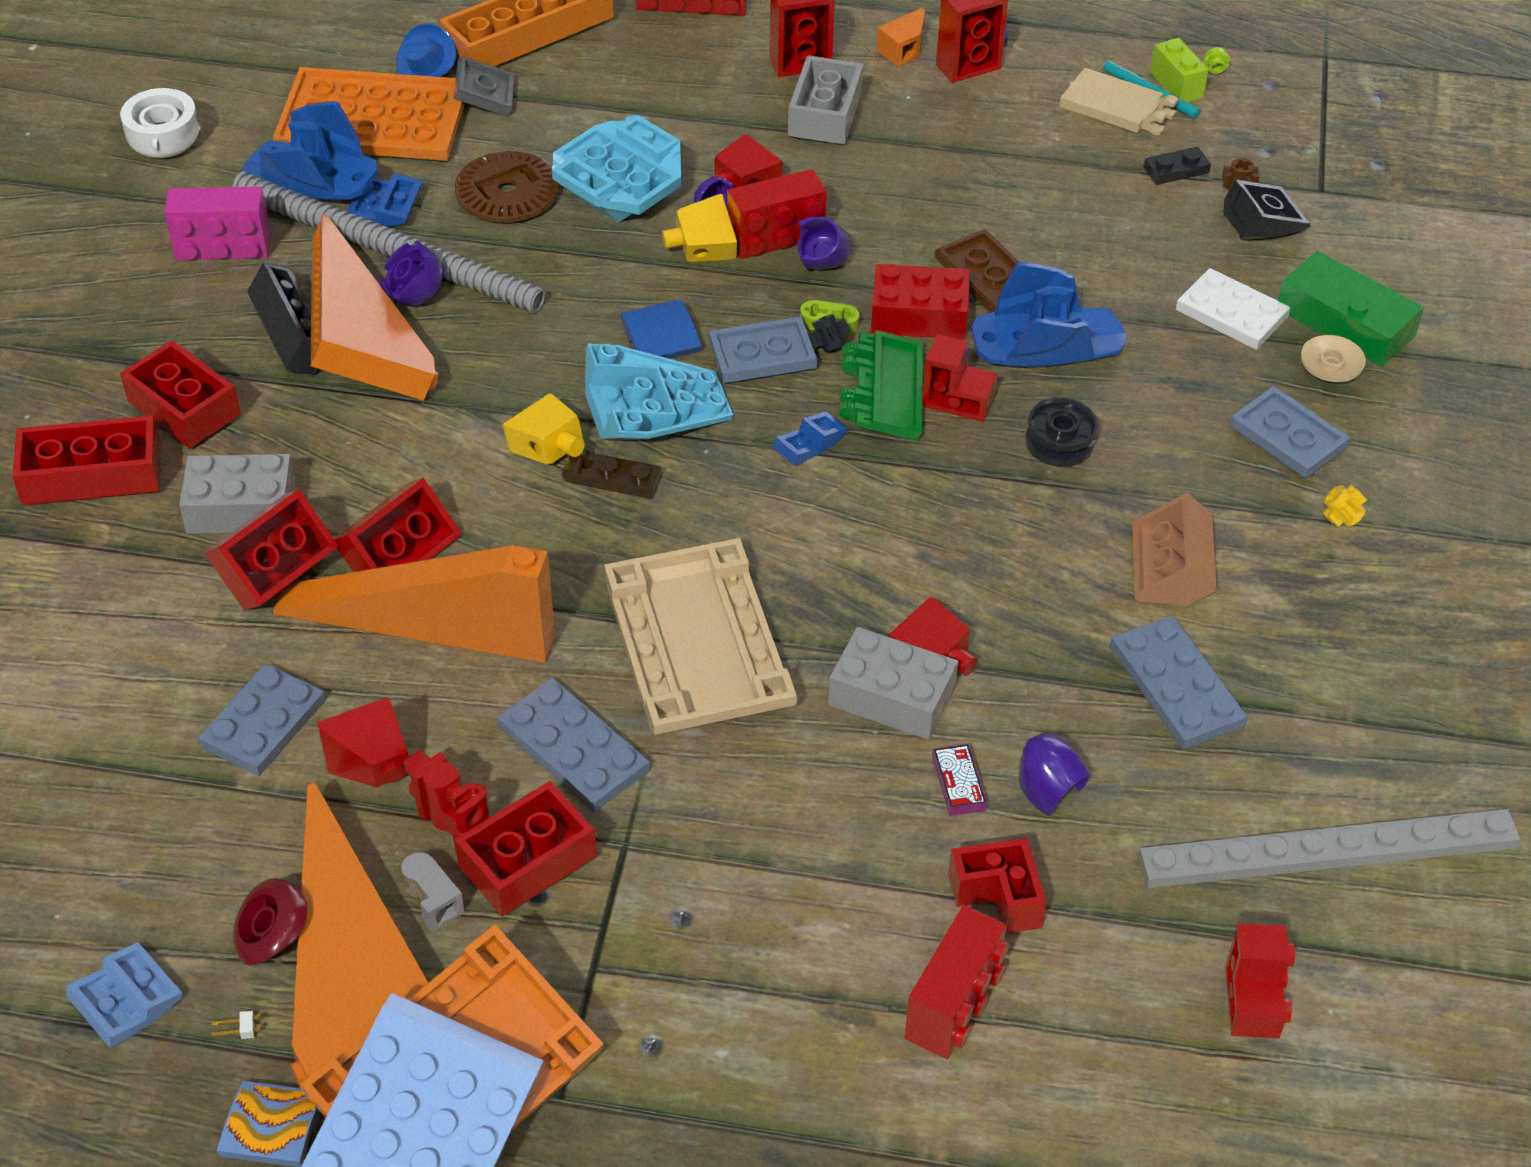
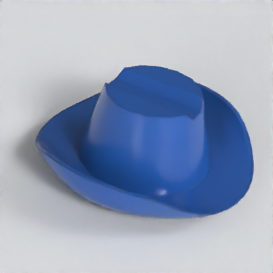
M424 23L413 27L408 31L399 48L396 59L397 73L442 77L452 68L455 62V43L443 28L435 24Z

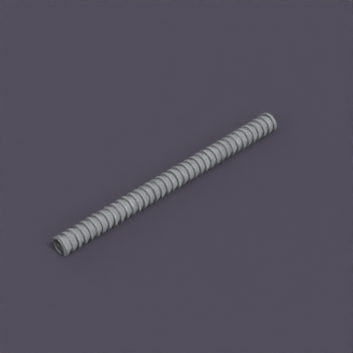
M240 172L234 179L232 187H262L266 209L288 216L291 219H296V221L311 225L314 228H317L322 214L326 215L346 240L382 253L385 256L391 257L393 252L403 244L408 243L413 246L416 244L414 241H419L438 257L443 270L442 278L454 281V283L459 285L462 284V286L467 288L470 287L471 290H478L479 293L494 297L500 301L502 300L504 303H511L514 307L519 306L520 309L527 310L533 314L543 305L545 298L543 287L527 283L522 279L519 280L514 276L511 277L507 273L486 267L481 263L478 264L473 260L470 261L468 258L445 251L443 248H437L435 245H429L427 242H421L417 238L397 232L394 229H389V227L381 226V224L366 220L360 216L358 217L355 214H350L348 211H342L340 208L321 201L319 202L317 199H311L309 196L247 172Z

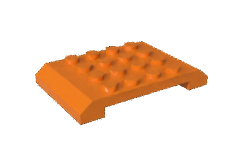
M495 924L463 949L461 957L408 999L544 1061L512 1130L584 1069L603 1049L604 1045ZM369 1032L337 1059L333 1056L300 1083V1089L325 1118Z

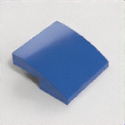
M396 173L393 174L390 181L375 177L372 180L373 189L365 195L353 198L347 210L350 214L352 213L366 220H371L374 223L381 224V226L404 224L421 190L423 180Z
M681 299L623 312L620 315L628 341L633 344L635 350L668 359L701 351L702 345L695 326Z

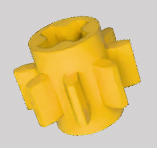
M1339 485L1325 496L1323 502L1328 508L1322 513L1337 527H1340L1342 523L1346 527H1350L1358 523L1365 515L1366 510L1362 504L1367 499L1352 485L1347 489L1343 485Z

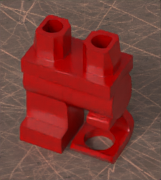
M418 750L404 761L405 771L411 777V782L408 786L409 792L415 798L418 815L424 821L431 818L434 827L439 830L448 831L453 836V842L455 838L489 818L490 811L485 785L468 783L462 787L459 771L448 763L447 758L441 752L430 758L422 750Z

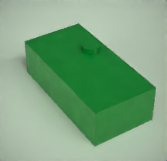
M1319 251L1314 252L1282 281L1278 297L1279 302L1291 307L1289 317L1322 335L1340 336L1354 342L1361 348L1366 359L1381 367L1416 336L1424 307Z

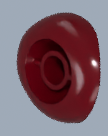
M273 878L259 883L246 896L237 913L233 927L234 947L243 964L256 965L270 959L284 948L291 946L301 934L307 919V903L304 895L296 886L283 879Z

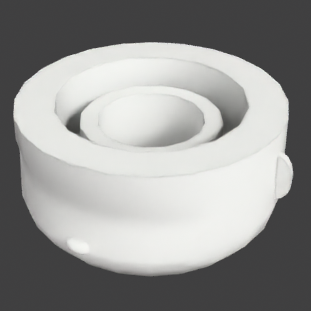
M156 88L140 92L127 100L120 112L125 138L130 147L137 153L150 158H169L185 152L193 145L201 129L196 120L194 101L189 95L176 89Z

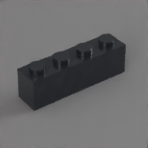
M263 262L247 293L286 370L295 374L315 375L318 368L311 367V306L290 268Z

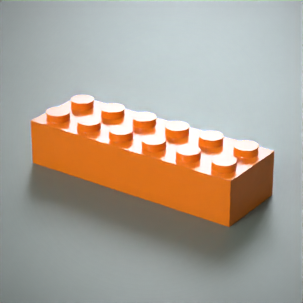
M487 0L439 19V25L451 36L455 43L456 62H458L460 56H464L491 66H497L614 18L613 0Z

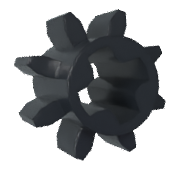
M834 313L812 322L814 330L808 335L814 348L822 346L824 352H828L846 344L844 336L850 330L845 318L838 320Z

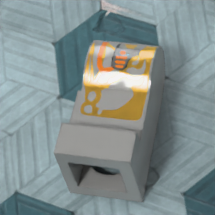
M422 852L413 853L403 860L401 872L404 888L410 896L419 898L421 901L420 907L423 922L431 933L465 913L462 893L430 855Z

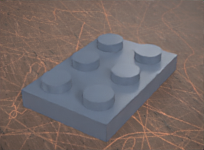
M801 316L709 331V343L723 383L817 368V357Z
M1275 386L1232 415L1229 426L1305 479L1345 450L1350 442L1349 436Z
M265 663L198 737L199 745L201 748L260 776L326 701L325 693Z

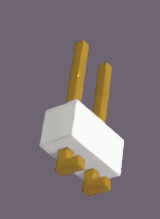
M252 1010L240 1012V1018L212 1021V1026L240 1023V1029L212 1032L211 1035L216 1037L240 1034L241 1039L255 1038V1032L261 1031L260 1024L255 1027V1021L261 1020V1015L257 1013V1016H254Z

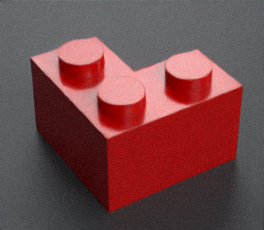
M937 334L925 361L922 407L984 422L995 397L997 373L966 366L968 341Z
M1027 838L951 849L948 877L957 907L995 901L1000 922L1007 925L1005 934L1042 928L1047 901Z
M1237 923L1225 965L1231 1036L1280 1038L1284 1024L1291 1022V999L1284 997V988L1287 987L1288 966H1294L1295 946L1293 942H1288L1286 926Z

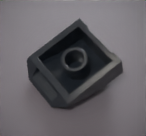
M1235 180L1224 198L1223 216H1227L1240 234V239H1266L1294 233L1310 227L1308 220L1282 186Z

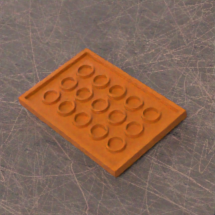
M299 67L272 140L291 142V131L288 123L291 121L290 113L293 110L309 104L336 101L340 104L360 140L363 155L448 161L465 102L453 99L456 78Z

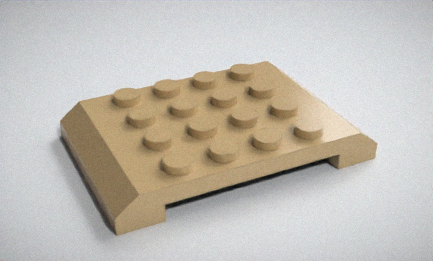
M740 538L604 564L609 597L646 718L654 735L797 705L796 691L788 669L783 668L749 574V561Z

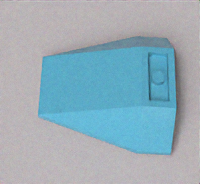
M588 343L586 346L585 396L601 439H650L732 420L733 412L716 371L620 345Z

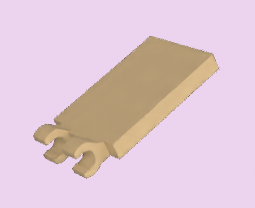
M1084 68L1060 97L1059 107L1136 133L1144 129L1154 135H1160L1164 131L1165 126L1157 122L1162 123L1164 119H1173L1177 111L1170 109L1168 106L1174 107L1179 98L1174 95H1167L1162 98L1163 93Z

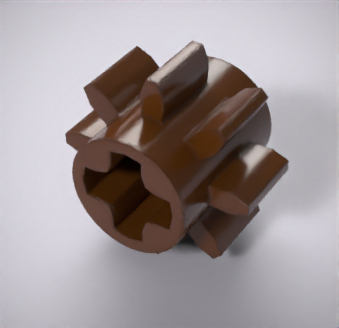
M1246 158L1232 160L1231 167L1224 166L1223 187H1227L1229 191L1235 180L1259 183V168L1254 167V163Z

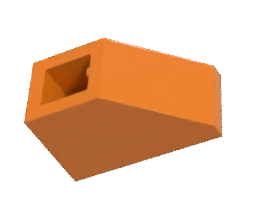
M920 8L878 27L877 51L895 66L899 67L919 58L924 33L925 10Z

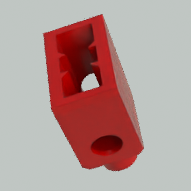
M744 134L715 156L714 176L712 177L725 178L735 188L781 177L783 161L749 135Z
M932 596L888 634L890 638L958 660L957 671L964 676L969 675L976 666L977 658L967 652L970 637L968 627Z

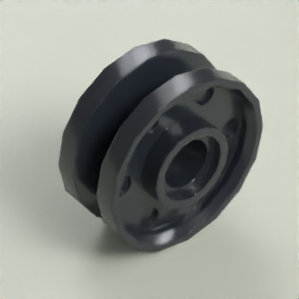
M1052 397L1040 401L1032 408L1028 418V428L1025 435L1026 447L1035 458L1052 466L1071 467L1083 463L1091 456L1094 448V438L1098 429L1097 418L1089 407L1077 400L1066 397Z

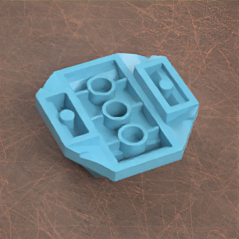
M639 115L625 117V121H609L597 124L553 152L552 179L566 187L576 197L619 223L631 214L640 215L681 187L680 140Z

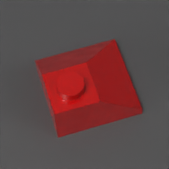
M389 697L316 722L325 765L329 774L376 788L388 783H395L409 776L404 768V761L409 758L408 751Z

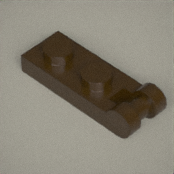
M586 448L577 457L569 455L570 463H567L562 471L563 479L572 484L649 499L653 498L661 478V466L590 453Z

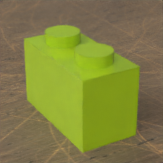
M1180 38L1154 44L1150 73L1165 90L1187 102L1203 98L1209 69Z

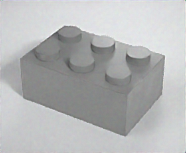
M807 56L788 108V136L845 145L862 94L864 64Z
M290 454L187 456L179 503L186 534L232 533L278 498L295 491L296 481Z
M857 627L829 678L828 705L930 740L955 690L958 660Z

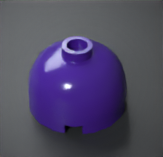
M414 241L416 244L413 246L408 243L403 244L393 252L384 266V269L388 271L386 279L384 280L382 277L380 279V285L388 297L402 305L418 306L434 297L440 289L443 274L441 263L438 257L419 241Z

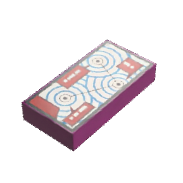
M969 744L933 749L932 758L949 816L986 811L987 801Z

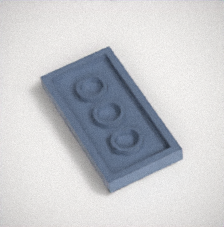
M1173 615L1111 637V649L1182 750L1246 726L1247 715Z
M553 678L497 716L498 727L593 812H596L650 771V762Z

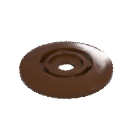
M518 151L496 152L473 160L459 172L454 185L456 199L465 211L483 220L504 223L522 221L541 214L554 203L560 189L559 183L552 179V166L547 161L538 156ZM504 183H512L516 188L506 192L501 191L499 186Z

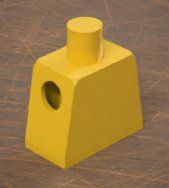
M722 194L680 208L676 212L677 228L662 231L665 249L682 246L685 258L689 262L736 259L737 240Z
M551 393L502 424L509 451L546 465L554 463L566 454L577 457L584 449L578 416Z

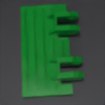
M876 330L875 334L860 331L857 344L854 342L846 343L841 349V355L844 357L841 360V369L844 373L857 377V388L844 387L840 391L839 400L842 402L839 406L840 416L842 419H849V421L855 422V426L918 441L922 433L923 342Z

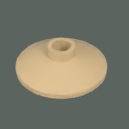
M1322 335L1308 340L1303 345L1300 354L1301 362L1309 373L1330 382H1345L1355 379L1363 372L1366 364L1365 355L1357 344L1335 335Z

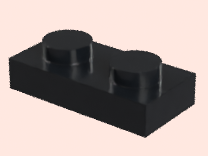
M1197 146L1147 157L1144 160L1143 168L1155 185L1209 174L1211 163Z

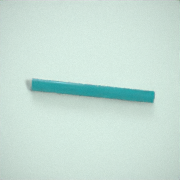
M1107 60L1103 66L1104 71L1121 80L1163 93L1162 98L1167 95H1174L1110 60ZM1181 98L1173 107L1193 119H1197L1201 113L1200 108Z

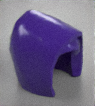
M809 217L798 221V225L801 227L798 252L806 269L820 271L839 267L846 263L851 252V241L846 231L840 225L826 217Z
M1041 733L1026 741L1020 759L1018 779L1020 788L1027 799L1039 811L1051 816L1055 812V807L1074 785L1078 791L1084 788L1090 779L1091 773L1066 741L1051 733Z

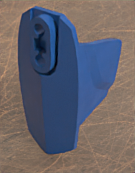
M336 101L309 104L293 110L290 113L291 121L288 123L291 131V142L267 141L250 156L242 168V172L244 171L311 198L335 200L352 199L369 193L373 189L372 180L379 174L376 160L363 155L360 140L344 110Z
M1019 262L1014 267L998 297L995 312L978 316L971 326L974 349L977 352V356L988 363L1009 366H1049L1109 357L1120 354L1126 340V333L1121 323L1108 308H1080L1074 275L1068 274L1059 268L1028 262Z

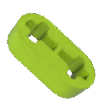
M810 300L800 307V316L807 330H814L813 321L834 313L838 320L845 318L850 330L847 335L854 334L859 328V311L853 306Z

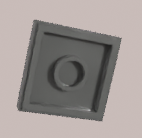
M460 56L457 62L453 99L509 117L512 110L515 74Z

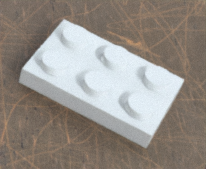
M1211 268L1177 300L1176 305L1177 311L1255 350L1289 317L1291 308Z

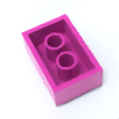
M262 187L168 189L164 215L175 260L268 258L271 231Z

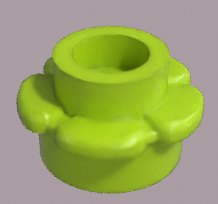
M1216 47L1205 53L1202 63L1211 73L1219 74L1229 67L1231 58L1223 48Z

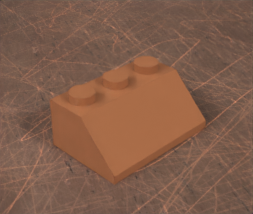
M1186 492L1132 522L1135 600L1144 603L1190 605L1217 591L1212 513L1193 496Z

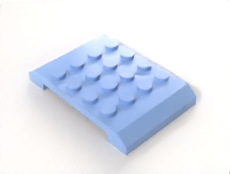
M391 993L380 1010L301 1167H495L544 1061Z

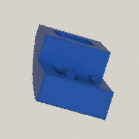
M827 411L802 418L799 430L777 436L773 448L795 466L831 447L846 434L848 428Z

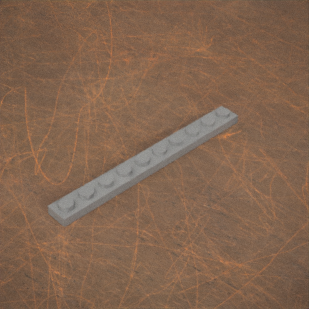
M1503 809L1140 848L1138 858L1146 887L1156 888L1517 849L1521 839L1509 810Z

